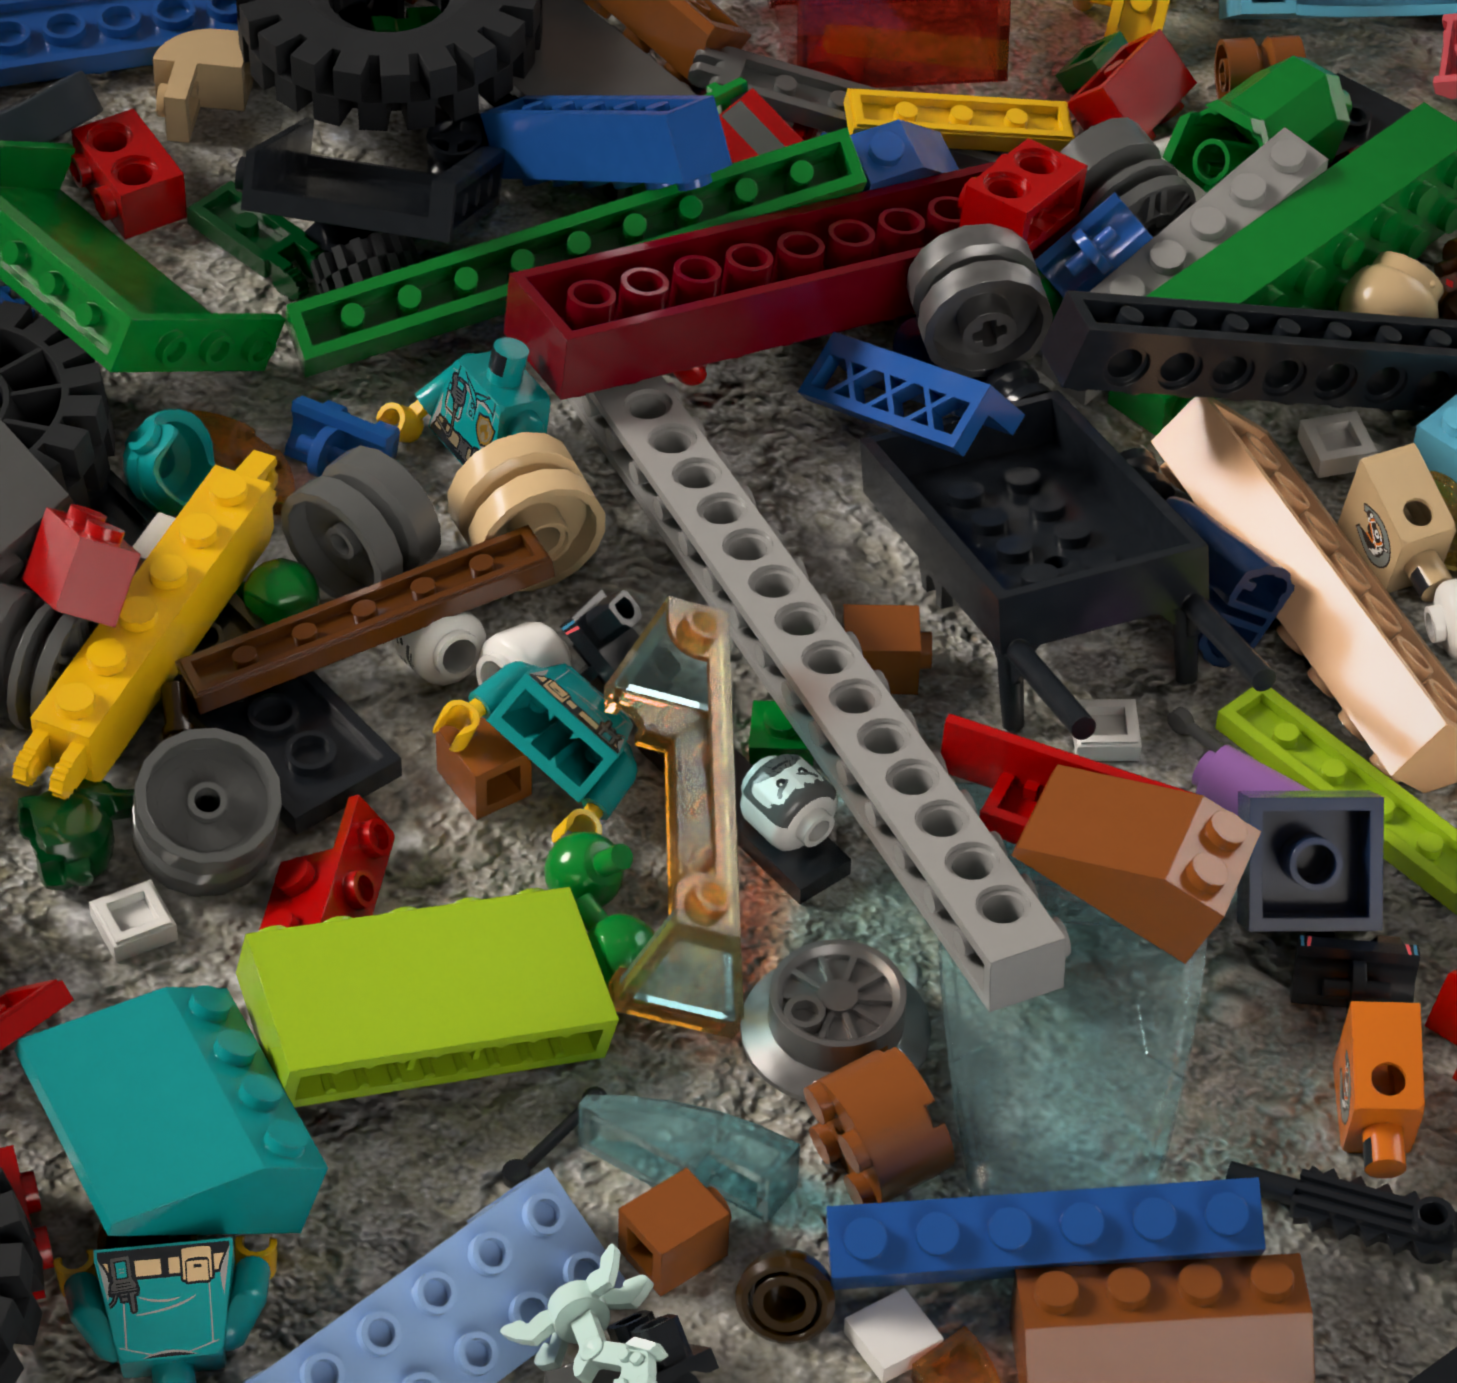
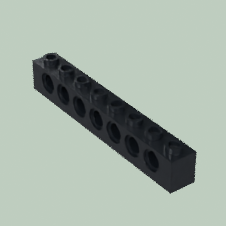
M1067 290L1040 348L1061 387L1075 391L1101 390L1124 392L1130 395L1147 393L1175 395L1181 398H1224L1236 402L1254 400L1279 402L1285 405L1300 403L1329 405L1334 408L1361 407L1377 408L1390 412L1407 410L1429 413L1435 412L1457 394V320Z

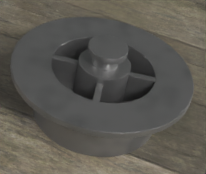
M830 939L812 942L794 950L754 986L744 1003L741 1014L740 1033L745 1054L756 1072L775 1089L794 1099L806 1102L803 1088L887 1045L888 1050L893 1047L900 1049L919 1071L930 1047L931 1022L928 1010L920 994L902 976L897 966L887 956L859 942Z

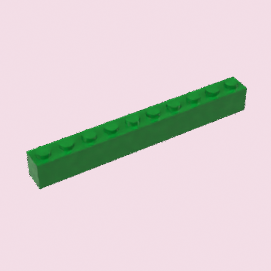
M846 127L732 163V165L711 173L713 181L697 189L678 191L677 185L673 184L656 190H647L287 304L285 324L304 378L504 315L506 313L509 273L863 192L867 179L849 130Z

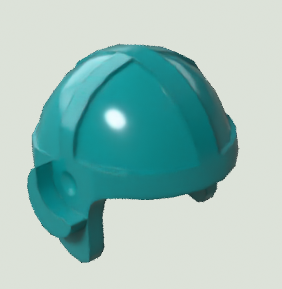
M167 409L147 417L140 426L129 433L124 445L123 473L127 486L137 499L144 502L153 512H160L169 516L179 515L215 465L213 444L207 428L201 419L192 412L181 409Z

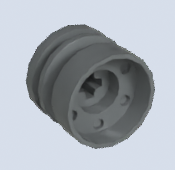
M1128 117L1111 118L1091 126L1072 139L1060 151V153L1088 165L1078 214L1080 221L1116 192L1154 238L1196 202L1194 190L1186 180L1178 176L1176 168L1171 163L1161 159L1160 151L1156 144L1137 122Z
M0 581V719H5L9 715V719L17 728L32 730L30 717L99 623L55 611L47 603L44 604L42 598L35 591Z

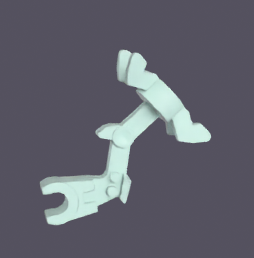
M613 1243L607 1247L601 1256L600 1268L590 1273L586 1280L571 1281L558 1287L549 1299L547 1310L539 1312L528 1324L518 1320L500 1329V1333L508 1340L522 1345L539 1346L551 1336L550 1343L544 1342L534 1359V1364L542 1371L561 1368L569 1343L578 1344L579 1351L574 1360L573 1371L574 1376L582 1383H592L596 1374L601 1369L621 1372L619 1378L614 1379L613 1383H658L656 1381V1362H661L668 1357L661 1344L633 1337L624 1344L607 1341L604 1331L610 1322V1310L637 1309L648 1297L654 1286V1283L646 1275H638L625 1280L622 1288H614L619 1271L621 1253Z

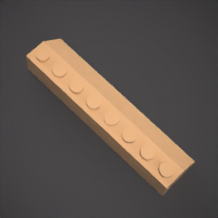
M1194 397L1151 441L1165 461L1160 466L1162 473L1167 476L1176 488L1182 492H1187L1193 500L1192 503L1201 507L1235 535L1264 552L1291 574V582L1295 587L1293 593L1276 616L1281 622V625L1276 629L1277 633L1294 652L1301 656L1304 655L1312 665L1307 670L1311 681L1325 695L1330 698L1335 697L1342 707V710L1338 713V718L1345 728L1357 739L1368 743L1374 752L1369 757L1370 763L1397 784L1401 781L1423 793L1457 783V684L1270 433L1265 428L1214 398Z

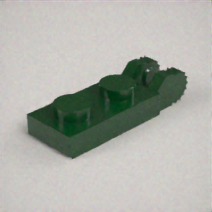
M230 181L186 208L187 223L265 279L269 277L279 293L287 296L288 299H292L293 302L302 299L309 293L308 289L310 288L305 278L306 276L311 279L314 278L310 268L311 262L314 259H318V256L325 251L309 240L307 233L283 216L241 210L242 192L236 191L234 182ZM296 259L302 271H299L297 267L295 268L291 262Z

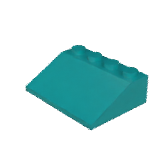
M208 985L196 988L164 987L18 1039L14 1051L108 1236L279 1234L302 1232L328 1166L227 988H216Z

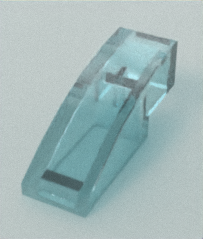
M586 1095L579 1103L578 1146L651 1187H655L687 1167L705 1187L712 1186L716 1188L726 1201L768 1223L798 1186L800 1144L756 1123L700 1106L638 1096Z

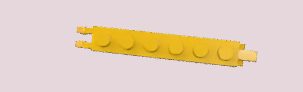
M253 450L235 471L214 465L133 576L116 627L98 624L30 717L32 734L23 745V749L19 751L13 763L12 778L16 780V783L27 787L33 786V783L37 781V777L41 776L47 766H50L54 769L50 776L48 790L52 792V796L66 800V798L69 799L71 794L73 795L74 789L78 788L83 779L92 782H102L161 698V686L173 681L178 674L175 661L193 653L269 545L274 529L273 506L277 500V491L274 490L278 484V474L275 471L277 465L276 456Z

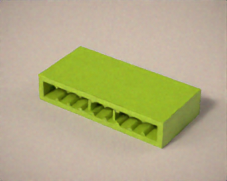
M570 887L550 890L530 888L516 895L488 899L467 897L452 904L419 909L405 906L385 914L357 918L336 916L323 923L288 928L281 925L269 926L257 932L245 934L236 969V976L257 1042L294 1108L605 1058L619 1022Z

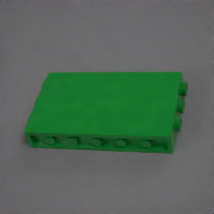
M0 140V280L110 373L265 371L269 359L275 352L277 340L286 319L280 314L210 313L60 189L71 163V155L76 150L71 144Z

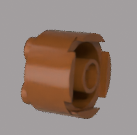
M887 1045L879 1050H874L803 1088L806 1102L819 1122L809 1128L812 1142L818 1154L827 1165L838 1160L847 1172V1175L844 1176V1184L854 1204L889 1202L954 1166V1149L947 1126L944 1122L933 1128L932 1119L926 1106L935 1102L918 1070L900 1049L893 1047L888 1050Z

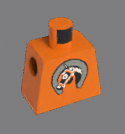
M1351 1001L1333 1061L1341 1149L1347 1153H1362L1364 1171L1367 1175L1381 1179L1394 1178L1402 1175L1407 1169L1406 1153L1412 1151L1424 1115L1420 1003Z

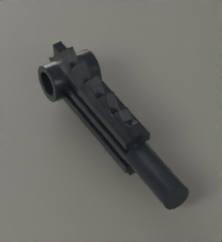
M1231 1161L1226 1179L1259 1177L1261 1198L1289 1205V1217L1293 1218V1224L1307 1223L1312 1233L1322 1227L1334 1230L1338 1240L1352 1234L1361 1237L1366 1248L1377 1242L1384 1243L1389 1246L1393 1255L1409 1250L1416 1260L1425 1264H1438L1445 1260L1451 1262L1453 1250L1457 1248V1212L1443 1198L1431 1196L1420 1200L1416 1191L1405 1196L1393 1193L1389 1183L1375 1189L1366 1186L1362 1176L1351 1181L1339 1179L1334 1168L1322 1173L1315 1166H1312L1309 1170L1302 1169L1300 1179L1235 1161Z

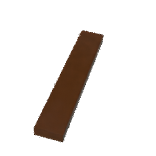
M523 526L175 661L179 677L186 684L187 692L201 715L425 628L441 618L456 616L555 577L553 562L530 526Z

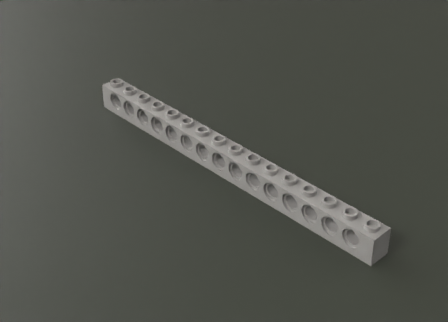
M657 376L634 384H625L588 393L581 397L568 398V402L987 1010L992 1012L1064 988L1065 957L1071 953L1070 938L1065 925L1058 917L1051 918L1039 901L1032 879L1026 873L1020 874L1008 858V853L1001 836L996 831L989 832L978 816L976 805L970 793L965 789H958L948 775L947 766L941 753L935 748L930 750L922 739L913 714L908 709H901L891 695L884 674L878 669L873 670L863 657L856 635L852 631L845 632L836 619L833 606L827 595L817 593L809 582L806 568L799 557L792 558L784 547L776 524L771 520L766 522L757 509L750 488L747 485L740 486L732 475L730 464L724 452L714 450L707 440L705 429L697 416L691 417L682 405L677 387L673 383L667 384L662 376Z

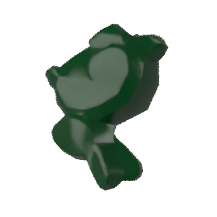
M83 779L78 788L74 789L73 795L71 794L69 799L66 798V800L52 796L50 791H46L39 796L18 798L19 830L23 839L30 840L36 856L37 871L46 889L66 890L72 886H91L93 880L106 870L113 855L115 841L111 820L131 818L134 805V789L114 788L111 783L102 780V782H92Z

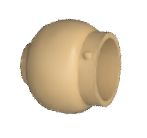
M1386 251L1381 252L1372 265L1362 267L1348 281L1341 293L1338 309L1343 312L1438 319V302L1444 293V289L1438 277L1420 262L1401 253Z

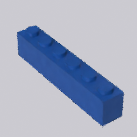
M526 95L480 113L489 146L505 149L502 179H522L523 186H533L551 180L553 187L567 186L582 181L583 188H593L612 182L614 189H624L644 183L646 190H656L676 184L678 191H688L710 184L713 181L711 173L732 165L714 95Z
M1259 1177L827 1206L826 1208L829 1270L831 1283H833L835 1290L1014 1278L1015 1269L1262 1255L1266 1250Z

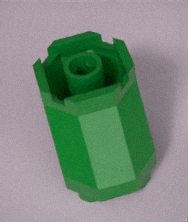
M1291 56L1253 74L1221 99L1206 104L1207 109L1200 112L1191 111L1180 116L1162 158L1171 163L1177 170L1207 193L1286 127L1328 158L1329 165L1333 162L1350 123L1351 98L1349 93L1342 89L1339 76L1307 58Z

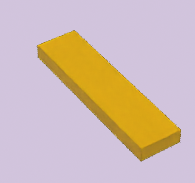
M847 88L843 102L850 135L900 119L940 132L946 145L951 149L1010 152L1029 138L1060 152L1075 138L1066 101Z

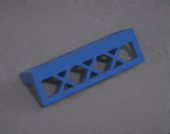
M837 332L832 333L797 391L805 399L963 457L982 425L1013 436L1025 416L1023 412L990 384ZM837 366L847 372V379L828 390L824 389ZM873 386L886 391V393L865 404L864 389ZM913 400L925 405L922 409L904 418V402ZM949 413L961 417L952 434L944 432L942 417Z

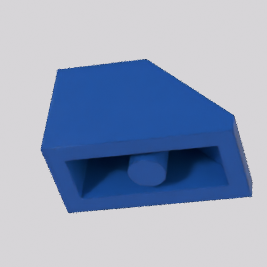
M898 119L850 135L867 179L863 192L959 170L941 133L926 127Z

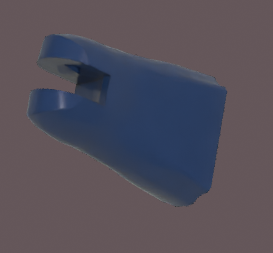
M1169 497L1166 502L1208 544V602L1254 649L1294 591L1295 585L1291 582V574L1264 552L1228 530L1198 505L1184 498ZM1202 632L1198 634V651L1204 660L1213 666L1227 668L1232 665Z

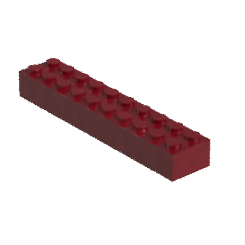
M995 161L509 273L504 334L506 337L517 339L527 345L529 349L527 361L558 398L564 400L625 384H634L641 380L677 371H687L694 367L730 358H739L746 354L779 346L792 345L795 342L832 334L833 332L841 333L848 329L880 321H890L896 317L913 314L915 312L906 288L910 265L920 250L939 235L959 228L962 210L958 207V200L964 185L970 178L978 177L986 171ZM1080 216L1074 217L1031 252L1034 260L1078 224Z

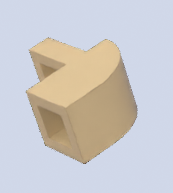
M225 29L188 31L166 41L154 54L153 69L156 112L158 117H165L167 141L190 142L200 107L245 111L254 78L251 76L250 62L244 63L239 46L238 31Z

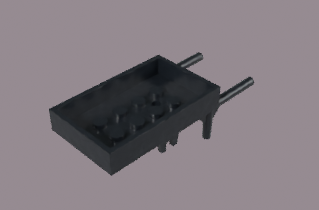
M1058 390L1012 401L1011 403L1025 414L1014 435L1012 436L982 425L964 457L894 431L860 439L863 492L918 556L922 587L926 592L936 590V604L941 609L952 607L954 599L993 646L998 665L1001 718L1004 729L1017 731L1024 727L1025 679L1074 738L1078 740L1089 738L1096 729L1095 720L1035 651L1041 644L1160 614L1173 623L1175 678L1178 683L1187 685L1193 684L1198 680V634L1200 632L1210 640L1255 690L1266 691L1275 683L1276 673L1208 602V544ZM961 417L943 418L944 432L952 434Z

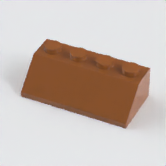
M583 0L606 19H609L611 15L616 17L626 26L622 34L645 53H649L653 49L667 61L663 68L689 87L691 83L688 80V73L698 49L705 50L710 48L720 51L726 46L742 49L752 36L711 0Z
M1300 1253L1015 1269L1009 1323L1019 1383H1315L1313 1311Z

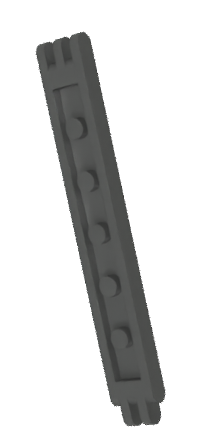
M731 46L723 47L720 51L710 48L705 50L698 49L688 73L690 83L704 89L713 82L723 86L741 77L747 81L748 91L754 88L784 120L829 133L847 127L843 103L847 88L880 90ZM745 92V93H743V94H741V95H739V96H737V97L731 99V104H733L734 102H736L739 98H741V97H742L744 94H746L747 92ZM949 148L959 170L994 162L1000 155L1009 153Z

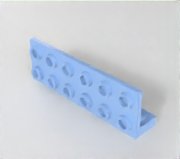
M547 1167L515 1185L467 1220L468 1224L273 1365L241 1383H497L534 1356L544 1342L549 1344L551 1336H549L539 1346L522 1345L508 1340L500 1333V1329L518 1320L528 1324L539 1312L547 1310L549 1299L558 1287L567 1282L586 1280L590 1273L600 1268V1258L605 1249L553 1172ZM618 1271L614 1288H622L625 1281L620 1271Z

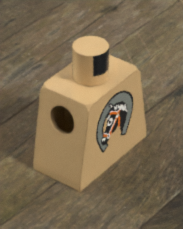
M1415 443L1360 459L1337 525L1388 593L1414 586L1424 602L1434 601L1436 588L1442 582L1453 579L1444 561L1456 533V527Z

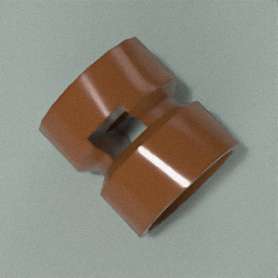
M1298 34L1267 36L1264 38L1261 46H1258L1252 37L1219 40L1216 46L1214 65L1217 99H1221L1253 74L1291 56L1306 58L1301 37Z

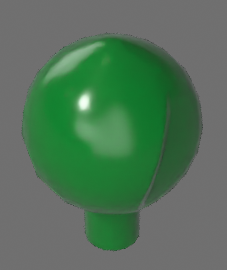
M285 558L261 563L250 573L246 581L243 580L235 592L244 601L246 606L267 625L316 607L320 601L319 586L314 575L300 562Z
M573 832L558 840L549 851L544 866L545 883L549 890L570 887L575 901L587 893H592L599 904L604 907L618 894L623 882L624 870L630 868L633 863L632 851L627 845H615L608 838L596 832Z
M587 893L577 899L575 902L609 994L613 996H632L648 992L656 979L662 957L660 941L654 930L641 919L631 915L613 914L608 916L592 893Z

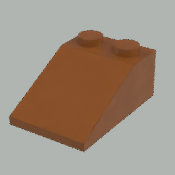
M1057 765L1051 773L1011 856L1186 964L1225 917L1261 831L1242 820L1235 813L1224 809L1203 795Z

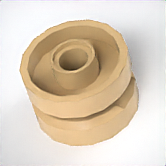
M521 432L493 441L475 452L456 472L447 492L448 512L469 547L523 526H530L552 559L555 577L520 591L531 592L557 584L578 571L596 552L605 533V511L563 442L546 433Z

